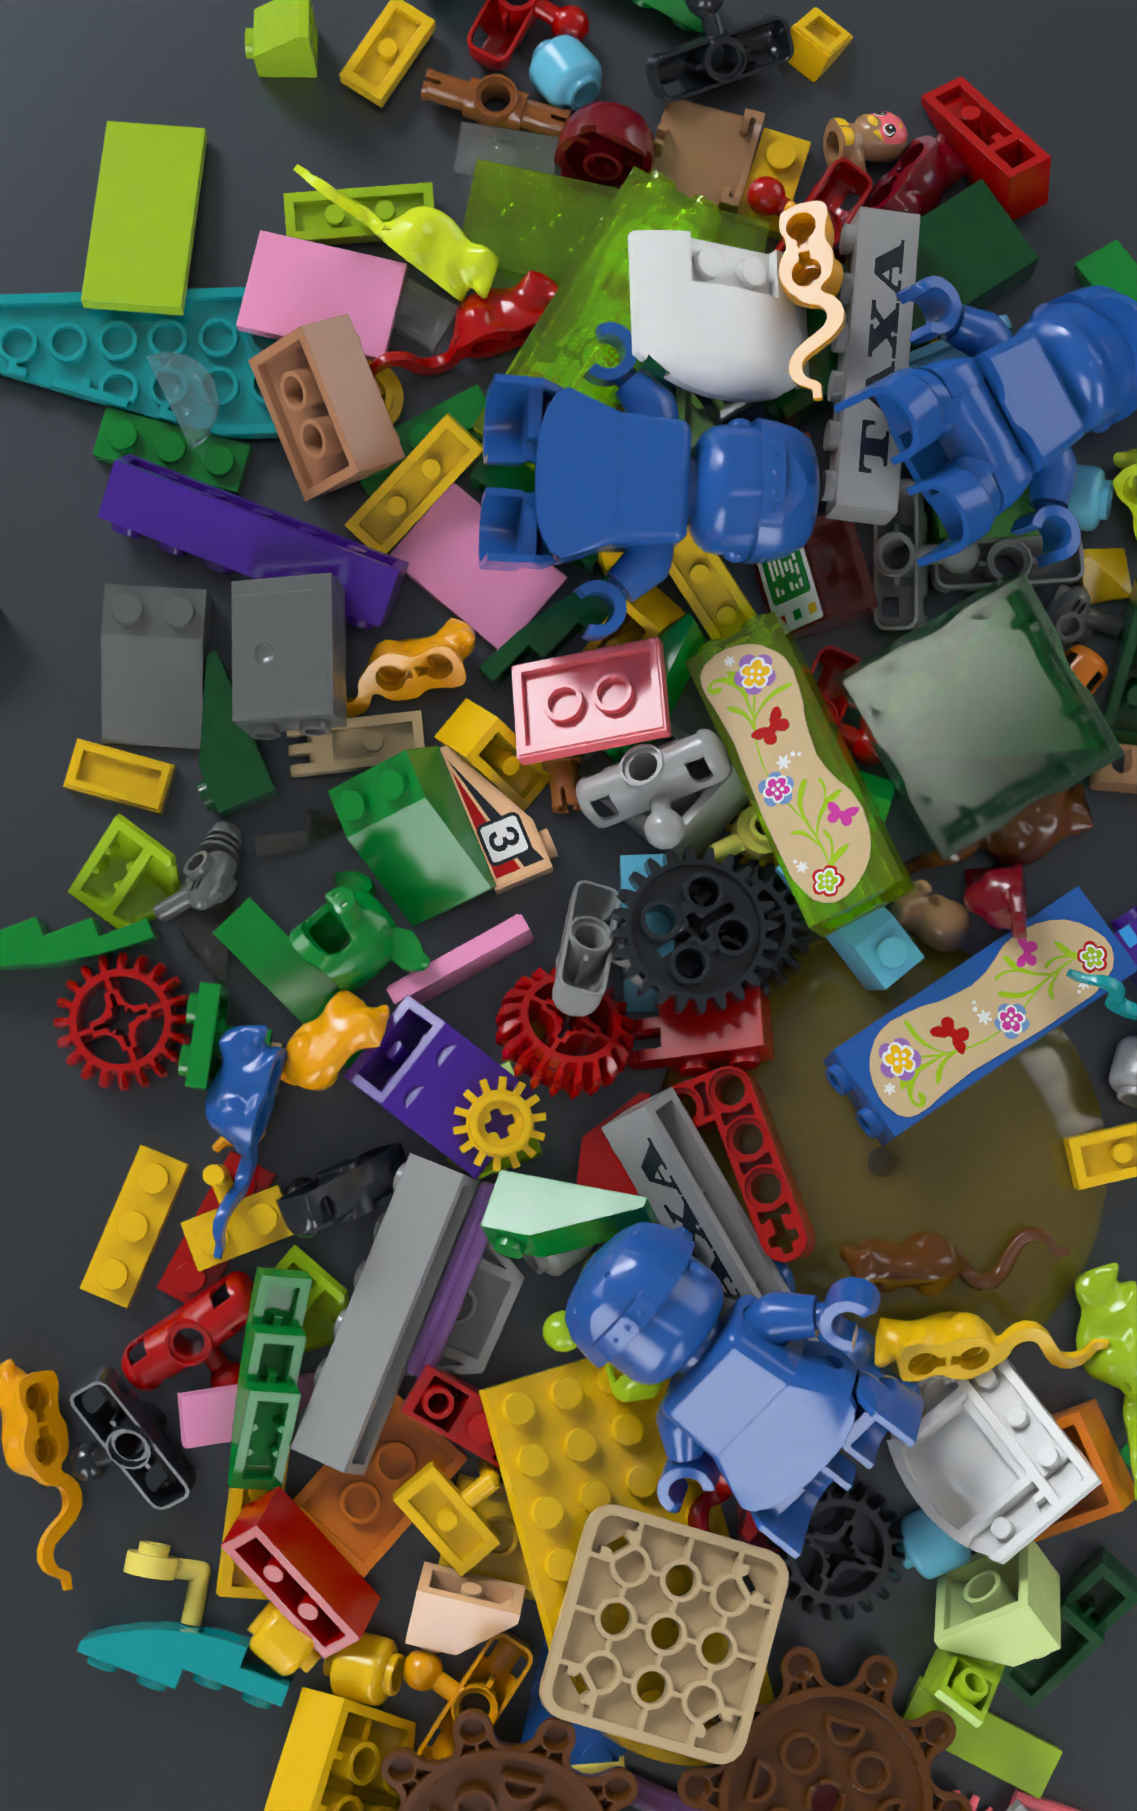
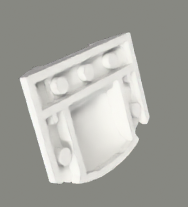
M637 230L628 234L632 355L643 362L650 355L667 371L663 377L665 380L690 392L723 401H767L778 398L795 387L796 390L801 388L793 382L788 370L789 361L794 351L808 339L806 308L793 304L783 290L778 273L780 261L784 255L783 252L775 250L770 254L694 239L691 238V231ZM809 360L804 366V374L807 378H809Z
M1008 1358L988 1372L967 1380L936 1375L920 1381H911L919 1385L920 1396L924 1399L916 1443L910 1448L892 1433V1440H887L889 1451L898 1473L914 1500L926 1515L958 1543L975 1552L990 1556V1560L1003 1565L1102 1483L1080 1449L1069 1439L1016 1371L1017 1369Z

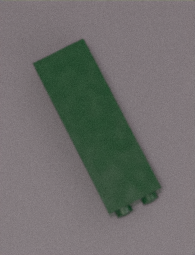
M983 179L920 218L915 283L930 276L942 277L956 289L961 304L983 309L1032 278L1039 257ZM916 303L913 306L912 331L926 325L923 310ZM806 308L808 338L820 330L826 322L827 314L822 309ZM934 339L922 344L911 343L910 352L927 345ZM831 343L809 359V378L818 381L823 386V400L814 401L811 390L805 388L796 390L795 387L778 398L761 401L772 421L796 428L835 403L829 402L827 399L829 378L833 370L837 371L839 353L832 352Z

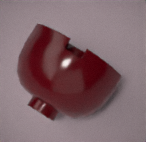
M603 101L586 104L566 120L557 141L553 158L554 164L558 163L562 169L560 178L563 182L581 195L597 200L610 201V194L608 192H626L625 199L632 198L647 188L652 177L655 163L654 136L642 115L628 106L616 102Z

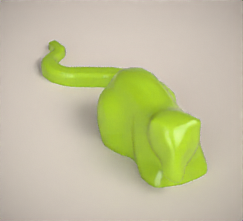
M1110 1263L1088 1270L1075 1279V1294L1081 1307V1318L1076 1334V1350L1083 1349L1092 1339H1108L1110 1342L1107 1349L1096 1351L1082 1367L1092 1378L1116 1387L1124 1393L1123 1422L1130 1450V1463L1134 1478L1133 1488L1135 1500L1137 1501L1136 1281L1119 1282L1117 1280L1119 1265L1118 1263Z

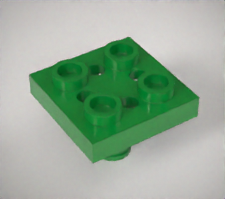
M200 982L199 992H191L189 995L186 1023L194 1026L191 1045H182L178 1074L186 1077V1087L208 1091L221 1066L222 1055L219 1040L227 1030L235 1027V1025H228L227 1021L231 991L221 984ZM268 1029L265 1042L268 1046L272 1047L273 1030Z

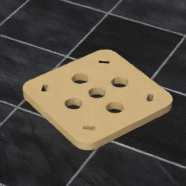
M605 1504L597 1507L589 1514L584 1524L541 1677L539 1696L542 1705L548 1713L571 1723L713 1764H727L734 1761L742 1754L751 1728L788 1586L789 1572L786 1563L778 1554L770 1550L624 1506ZM624 1536L628 1544L612 1553L607 1544ZM682 1564L687 1566L692 1572L693 1584L686 1594L675 1596L667 1589L666 1575L673 1566ZM747 1574L756 1589L751 1593L742 1579ZM620 1603L627 1609L629 1615L627 1626L620 1633L609 1634L601 1625V1613L608 1604ZM671 1618L678 1626V1639L673 1646L667 1649H660L652 1641V1628L659 1619ZM719 1632L726 1637L729 1651L725 1659L719 1663L712 1664L703 1657L702 1643L709 1634ZM656 1671L663 1678L664 1691L656 1701L644 1702L638 1696L636 1690L637 1682L644 1673ZM580 1674L588 1690L578 1694L570 1676L575 1677ZM718 1715L721 1721L705 1729L703 1723Z

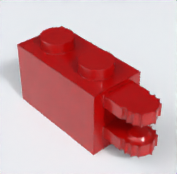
M760 986L755 990L745 987L743 988L745 999L737 1004L726 994V1009L718 1013L712 1003L707 1001L705 1013L701 1016H696L692 1002H687L682 1013L679 1015L675 1014L674 999L668 998L659 1007L658 1017L635 1020L631 1035L635 1037L634 1039L638 1040L661 1037V1047L633 1051L628 1056V1067L635 1070L670 1067L675 1073L679 1072L681 1076L697 1077L710 1072V1068L732 1066L742 1070H750L759 1067L760 1061L774 1060L770 1000Z

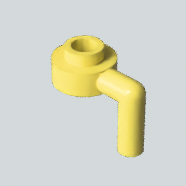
M758 805L748 807L739 815L733 823L731 835L709 846L714 848L715 863L721 864L729 854L735 856L741 853L747 858L762 860L770 857L777 851V846L770 831L769 835H762L755 828V822H760L767 827ZM707 849L703 852V854H702L698 859H702V857H703L704 853L707 851Z
M140 1541L138 1549H128L123 1572L158 1580L180 1579L189 1581L181 1623L201 1626L212 1572L210 1565L205 1561L169 1555L171 1546L158 1542Z

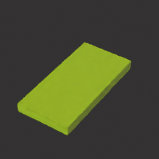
M107 121L81 302L84 308L184 315L208 138L205 128Z

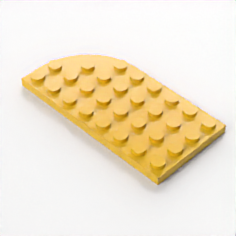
M583 1358L479 1390L548 1649H550L584 1524L593 1510L605 1504L620 1505L688 1526L689 1508L693 1501L702 1493V1487L696 1480L684 1478L688 1483V1489L681 1510L678 1513L668 1512L661 1505L657 1496V1485L667 1456L657 1426L656 1414L659 1404L665 1396L671 1377L663 1381L659 1393L655 1397L622 1402L612 1393L605 1366L596 1368L587 1358ZM614 1367L615 1378L618 1380L623 1374ZM721 1504L713 1506L709 1512L711 1533L730 1538ZM621 1536L607 1544V1547L613 1553L628 1543L624 1536ZM682 1564L673 1566L666 1575V1586L670 1593L675 1596H681L691 1589L693 1576L690 1569ZM615 1602L608 1604L601 1613V1625L609 1634L620 1633L626 1628L629 1615L627 1609L622 1604ZM667 1617L659 1619L651 1631L652 1641L660 1649H667L673 1646L679 1636L677 1624L673 1619ZM719 1632L709 1634L702 1643L703 1657L712 1664L719 1663L726 1658L729 1651L726 1637ZM767 1669L765 1670L757 1704H767L775 1700ZM649 1671L639 1678L636 1690L642 1701L653 1702L661 1697L664 1691V1681L658 1672ZM580 1674L575 1677L570 1676L578 1694L588 1690ZM713 1718L703 1723L705 1729L716 1724ZM600 1731L605 1737L620 1747L649 1759L682 1766L713 1764Z

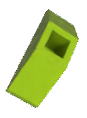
M937 1647L920 1687L961 1719L978 1728L984 1722L1006 1665Z

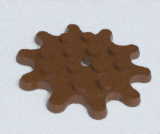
M795 1646L783 1655L781 1660V1675L783 1679L781 1692L772 1702L756 1705L747 1743L742 1754L727 1764H718L715 1767L709 1768L691 1767L682 1773L677 1783L678 1796L685 1805L690 1808L707 1811H814L811 1808L812 1796L817 1789V1785H832L835 1789L836 1802L829 1811H972V1806L966 1797L956 1792L939 1789L931 1777L933 1759L940 1752L947 1749L953 1743L956 1736V1726L949 1714L941 1710H932L912 1720L900 1717L892 1704V1694L897 1684L898 1670L895 1663L887 1656L880 1654L871 1655L864 1660L857 1676L852 1682L845 1686H834L824 1679L817 1655L811 1649L804 1646ZM718 1715L713 1717L715 1723L721 1721Z
M469 1708L457 1716L454 1721L453 1737L455 1749L451 1755L439 1760L427 1759L408 1747L399 1746L385 1755L381 1765L383 1778L400 1795L401 1804L397 1811H619L621 1808L632 1803L638 1794L636 1777L627 1768L622 1766H614L595 1774L581 1773L574 1769L570 1763V1754L576 1742L575 1729L570 1722L555 1716L545 1719L537 1728L532 1739L524 1743H508L495 1735L493 1724L485 1712L478 1708Z

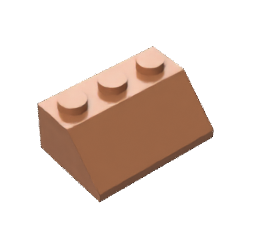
M348 313L302 325L248 360L305 502L379 473L406 458L400 445L399 435L392 425L381 397L379 385L373 377L362 349L361 340L355 332Z

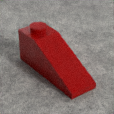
M960 76L921 96V105L939 134L944 133L947 136L951 146L968 166L969 172L965 176L969 183L973 185L983 179L1012 221L1048 203L1051 156L965 78Z

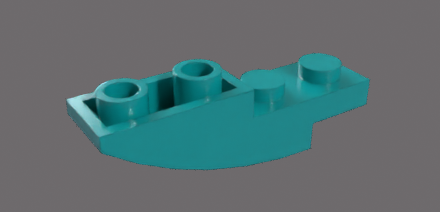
M172 1621L116 1625L89 1632L80 1641L77 1652L89 1656L87 1663L91 1666L113 1673L118 1668L137 1674L136 1682L156 1691H165L167 1686L176 1689L182 1681L185 1671L194 1673L192 1680L196 1683L214 1690H221L223 1685L243 1692L241 1698L245 1702L264 1709H270L272 1704L282 1707L294 1679L290 1675L282 1677L271 1668L246 1659L250 1648V1637L205 1625L191 1626Z

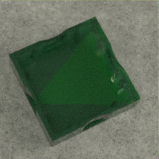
M1011 572L833 677L932 853L943 860L948 859L1006 825L1021 810L1033 802L1064 791L1125 755L1092 694L1071 669L1064 654L1061 638L1025 573Z

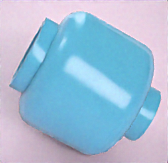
M562 35L553 39H547L536 47L529 67V81L550 105L565 110L577 111L582 106L590 104L596 99L601 89L602 66L597 58L577 38Z
M1077 464L1078 475L1068 510L1076 517L1081 531H1093L1099 525L1100 520L1108 521L1113 498V481L1106 480L1104 471L1098 466Z
M922 1509L902 1518L900 1532L904 1539L901 1543L895 1544L896 1551L905 1554L906 1560L902 1564L907 1570L915 1567L924 1578L934 1579L970 1562L971 1549L966 1548L951 1538Z

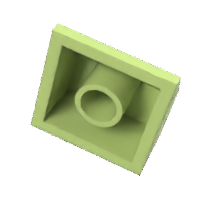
M1034 1540L1004 1565L990 1560V1556L976 1553L971 1555L970 1562L966 1565L937 1577L934 1642L939 1649L1012 1667L1033 1659L1043 1658L1051 1652L1061 1649L1060 1575Z

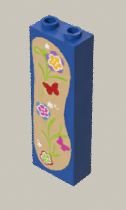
M1079 886L1029 918L1026 922L1027 938L1016 939L1012 937L1011 931L835 1048L823 1060L827 1067L825 1075L830 1085L839 1095H847L858 1111L855 1116L859 1126L869 1138H877L880 1144L885 1146L1108 993L1097 986L1079 983L1067 977L1066 974L1069 969L1085 974L1110 976L1121 983L1137 972V965Z

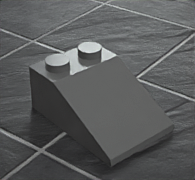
M121 584L104 585L101 625V725L103 745L200 750L207 653L211 652L214 601L206 589Z

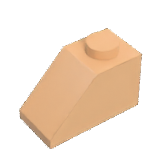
M424 1561L405 1643L418 1646L427 1652H443L456 1656L517 1625L526 1586L470 1572L460 1577L453 1568Z

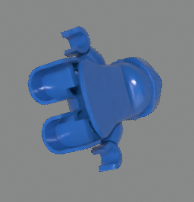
M926 277L897 292L895 296L902 304L909 301L916 303L923 310L926 325L911 332L910 343L922 344L941 336L943 341L963 352L967 357L946 359L918 368L899 369L855 392L833 407L836 413L875 396L887 419L890 433L899 450L898 454L890 458L893 465L904 461L915 481V484L906 489L910 496L922 492L927 502L937 512L950 537L917 559L919 567L955 555L981 539L990 531L996 516L1009 508L1028 486L1029 505L1035 511L1019 516L1013 523L1010 532L1020 536L1034 530L1039 531L1043 539L1042 552L1036 557L1039 568L1072 557L1078 550L1081 541V530L1076 517L1068 510L1078 475L1077 461L1071 446L1079 441L1085 433H1102L1111 424L1129 417L1137 410V302L1127 295H1123L1119 291L1106 286L1095 285L1079 288L1036 307L1030 316V320L1013 336L1005 322L995 313L961 304L956 289L942 277Z
M605 322L598 325L595 329V334L599 343L609 344L615 348L619 355V365L613 368H604L595 363L587 370L583 378L592 385L600 387L616 385L618 390L615 392V396L626 412H620L573 388L568 387L564 389L543 377L495 374L488 387L484 413V465L521 467L526 462L535 464V492L525 493L519 489L486 487L482 496L479 522L478 559L480 569L516 571L520 568L543 570L554 564L579 560L601 552H624L607 572L609 581H587L574 590L581 600L588 596H596L601 598L608 607V618L605 624H590L586 627L581 638L587 641L602 640L615 632L625 619L627 611L625 600L633 603L666 579L672 565L674 547L686 537L687 527L694 543L702 551L713 555H723L730 562L759 564L780 560L806 545L815 526L820 496L819 464L812 441L798 429L789 425L762 418H757L752 423L747 419L736 418L731 420L729 424L712 426L703 432L691 453V428L687 422L679 419L678 406L674 395L646 369L641 368L637 371L634 368L636 357L632 355L631 332L623 325L614 322Z
M639 1222L621 1230L590 1258L570 1293L566 1307L565 1322L571 1339L596 1368H600L609 1362L630 1380L643 1385L658 1384L671 1377L665 1396L660 1402L656 1414L657 1426L667 1456L658 1481L657 1496L661 1505L668 1512L678 1513L681 1510L688 1489V1483L684 1478L697 1480L701 1484L703 1491H715L720 1474L722 1473L741 1508L750 1510L758 1530L794 1559H797L801 1555L813 1509L827 1487L835 1481L848 1491L853 1485L856 1465L839 1452L841 1448L866 1468L871 1469L875 1464L880 1443L888 1430L910 1448L917 1440L924 1399L894 1376L885 1375L877 1379L872 1374L859 1370L853 1361L840 1351L853 1352L858 1335L857 1322L847 1320L841 1313L851 1312L862 1318L876 1313L881 1299L879 1290L875 1284L866 1279L849 1277L841 1279L831 1286L826 1295L825 1302H819L817 1295L780 1291L770 1292L760 1298L751 1294L743 1295L718 1320L724 1300L722 1283L709 1267L692 1255L695 1242L692 1241L693 1234L682 1226L671 1229L662 1224ZM821 1331L822 1336L831 1345L818 1341H809L807 1339L818 1337Z

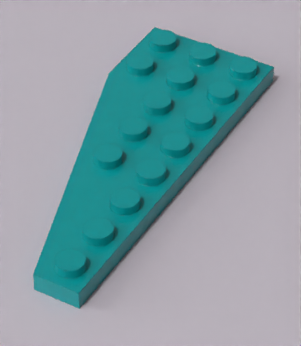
M246 287L187 289L183 316L84 308L81 302L82 292L0 294V375L142 417L230 440L279 438L248 361L278 340L238 331L236 324Z

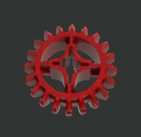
M126 952L118 953L116 968H113L107 956H99L98 966L101 973L96 974L88 965L81 966L79 969L80 973L87 982L82 986L80 983L69 979L65 986L68 990L76 993L73 1001L66 998H58L57 1006L70 1010L69 1018L59 1017L54 1019L55 1027L70 1029V1034L60 1037L57 1040V1045L60 1048H69L75 1045L76 1050L68 1055L66 1062L70 1066H75L86 1060L87 1062L80 1074L83 1079L90 1080L101 1070L99 1087L108 1089L113 1083L115 1075H117L119 1089L129 1091L132 1085V1075L134 1074L141 1087H149L151 1085L149 1069L152 1068L160 1078H166L169 1072L162 1063V1060L167 1057L170 1061L179 1064L180 1053L172 1049L175 1041L180 1044H191L192 1038L190 1036L178 1033L179 1025H192L186 1023V1014L178 1015V1009L187 1006L189 996L179 995L174 998L172 996L180 988L182 981L178 977H173L162 983L161 981L168 970V967L163 963L154 966L148 974L150 958L146 955L140 954L133 968H131L130 956ZM119 981H141L155 992L160 1001L134 1006L128 999L126 992L122 991ZM105 988L106 993L103 994L106 1003L104 1013L99 1019L90 1022L89 1026L85 1027L86 1013L92 999L100 990ZM120 1006L125 1008L124 1012L141 1015L135 1017L136 1020L128 1024L130 1031L127 1033L128 1037L124 1036L123 1030L107 1028L120 1020ZM164 1016V1027L161 1037L156 1046L144 1056L143 1049L145 1047L142 1037L144 1030L149 1024L158 1021V1018ZM114 1037L118 1040L122 1051L127 1053L130 1063L113 1064L103 1059L92 1048L90 1042L97 1039L104 1040Z
M539 967L532 973L530 978L523 975L516 982L514 988L506 992L501 1003L502 1007L499 1009L495 1020L497 1022L495 1026L498 1028L495 1044L504 1047L502 1062H515L516 1064L513 1069L514 1078L528 1075L531 1078V1090L540 1084L548 1086L550 1098L558 1094L560 1089H564L571 1100L578 1096L581 1090L591 1097L599 1090L600 1086L607 1088L611 1085L616 1076L623 1072L629 1061L627 1057L633 1049L635 1037L631 1035L634 1020L625 1016L627 1002L613 1001L615 987H611L605 990L601 1002L594 1012L581 1017L569 1016L562 1013L555 1006L552 999L556 967L551 970L550 974ZM570 1025V1031L567 1030L563 1038H558L559 1034L563 1033L566 1027Z

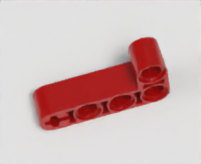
M726 1066L672 1086L680 1100L691 1096L696 1102L697 1111L692 1122L699 1133L718 1127L765 1254L775 1261L786 1263L800 1262L809 1257L815 1246V1232L763 1091L756 1077L740 1068ZM739 1077L744 1083V1096L737 1104L728 1105L723 1098V1088L727 1081ZM757 1126L763 1135L762 1146L757 1152L747 1154L741 1147V1135L747 1128ZM775 1175L781 1183V1193L776 1201L766 1204L759 1196V1183L766 1176ZM788 1208L791 1209V1214H782L781 1218L787 1230L798 1232L799 1238L792 1242L793 1251L787 1247H779L777 1239L784 1236L781 1221L771 1218L768 1220L767 1214L781 1213Z

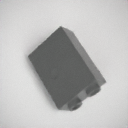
M332 573L231 581L232 722L249 734L251 738L259 740L277 739L281 736V731L299 730L300 734L322 736L331 733V728L346 727L345 588Z

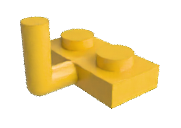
M212 1164L204 1169L203 1180L213 1187L220 1205L223 1197L233 1185L230 1172L222 1164ZM280 1185L241 1200L233 1211L227 1225L225 1235L226 1247L222 1259L214 1257L216 1242L212 1233L213 1221L218 1208L180 1223L198 1272L294 1235L285 1225L276 1203L278 1198L284 1196Z
M482 1458L478 1462L479 1478L462 1492L459 1491L432 1460L392 1494L393 1501L460 1577L501 1544L500 1536L475 1509L501 1485L499 1468Z

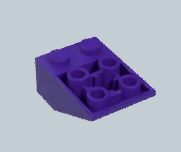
M408 994L389 1017L380 1047L364 1049L343 1076L365 1097L475 1179L479 1177L492 1160V1157L486 1155L479 1167L473 1163L478 1153L475 1147H472L464 1154L460 1151L459 1147L468 1141L469 1137L467 1133L453 1134V1127L466 1125L465 1117L454 1114L455 1107L469 1110L472 1104L464 1097L463 1093L469 1089L477 1098L483 1093L479 1083L480 1080L487 1079L490 1089L497 1090L499 1076L507 1077L506 1090L511 1092L520 1081L444 1020ZM525 1086L520 1096L527 1100L536 1093ZM498 1108L490 1111L491 1121L484 1124L487 1133L496 1132L500 1139L508 1136L507 1127L513 1124L514 1120L511 1114L502 1115Z

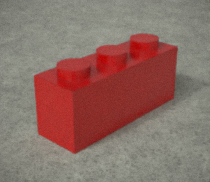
M280 1486L245 1505L221 1544L223 1550L290 1623L313 1640L314 1649L323 1659L361 1639L381 1597Z

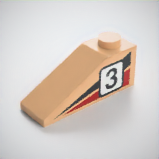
M447 745L441 747L442 756L497 887L494 888L496 894L499 895L552 873L553 866L550 860L558 857V854L547 828L538 831L531 817Z

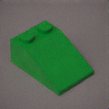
M439 746L404 750L328 791L347 839L412 926L420 925L497 887Z

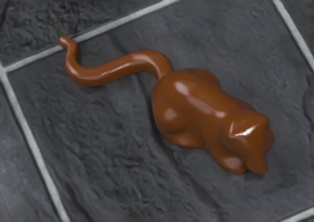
M1051 779L1036 787L1022 798L1003 805L986 815L968 831L967 837L959 844L945 850L921 854L907 860L896 867L889 874L888 878L878 883L883 891L895 886L899 879L921 869L960 863L975 854L980 847L999 863L1006 866H1013L1017 862L1023 863V866L1032 864L1043 858L1063 838L1076 836L1094 828L1084 787L1082 784H1077L1068 792L1069 786L1066 780Z
M1032 1226L1023 1228L1014 1234L1006 1244L995 1267L984 1273L973 1270L965 1252L950 1239L940 1233L930 1231L914 1233L897 1243L878 1238L865 1239L858 1243L857 1248L850 1245L843 1246L839 1250L838 1255L846 1262L852 1277L868 1280L875 1284L879 1292L888 1293L900 1288L910 1287L916 1289L923 1296H936L947 1290L956 1281L958 1276L974 1290L987 1292L997 1289L1008 1278L1024 1246L1030 1242H1042L1056 1258L1071 1256L1070 1247H1058L1053 1237L1045 1229Z

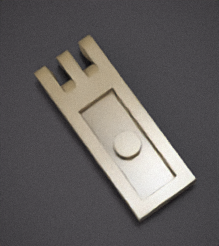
M419 710L347 718L346 727L331 728V733L327 735L307 736L308 743L289 745L288 755L289 757L309 756L310 763L291 765L290 775L291 777H306L368 770L404 750L425 747L422 712ZM299 730L286 731V736L290 738L307 736L300 734Z

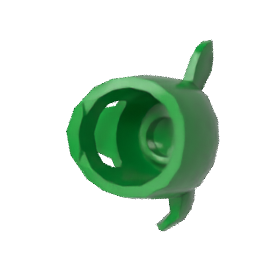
M355 871L336 872L334 882L337 888L325 894L327 903L304 922L292 929L289 936L293 948L306 962L321 971L340 989L351 993L380 974L392 962L411 973L424 971L430 965V958L426 955L422 943L410 930L398 928L388 910L373 896L376 889L373 881L366 875Z

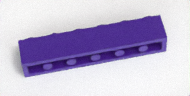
M127 454L114 461L97 516L111 522V529L119 534L138 538L142 534L157 540V546L165 552L178 556H186L188 552L205 559L204 565L209 569L223 574H233V571L251 577V580L332 573L345 588V621L364 629H372L373 625L380 628L390 619L409 562L133 454Z

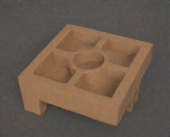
M686 100L666 102L661 122L657 127L656 138H654L655 163L652 177L647 188L641 192V196L734 221L735 216L738 214L755 157L765 113L746 108L744 116Z

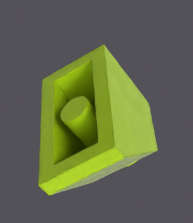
M273 0L254 9V28L245 29V54L247 59H254L258 77L318 78V26L312 0Z

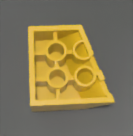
M302 1687L264 1811H397L401 1804L400 1795L383 1778L381 1773L382 1760L395 1747L405 1746L414 1751L416 1723L346 1698Z

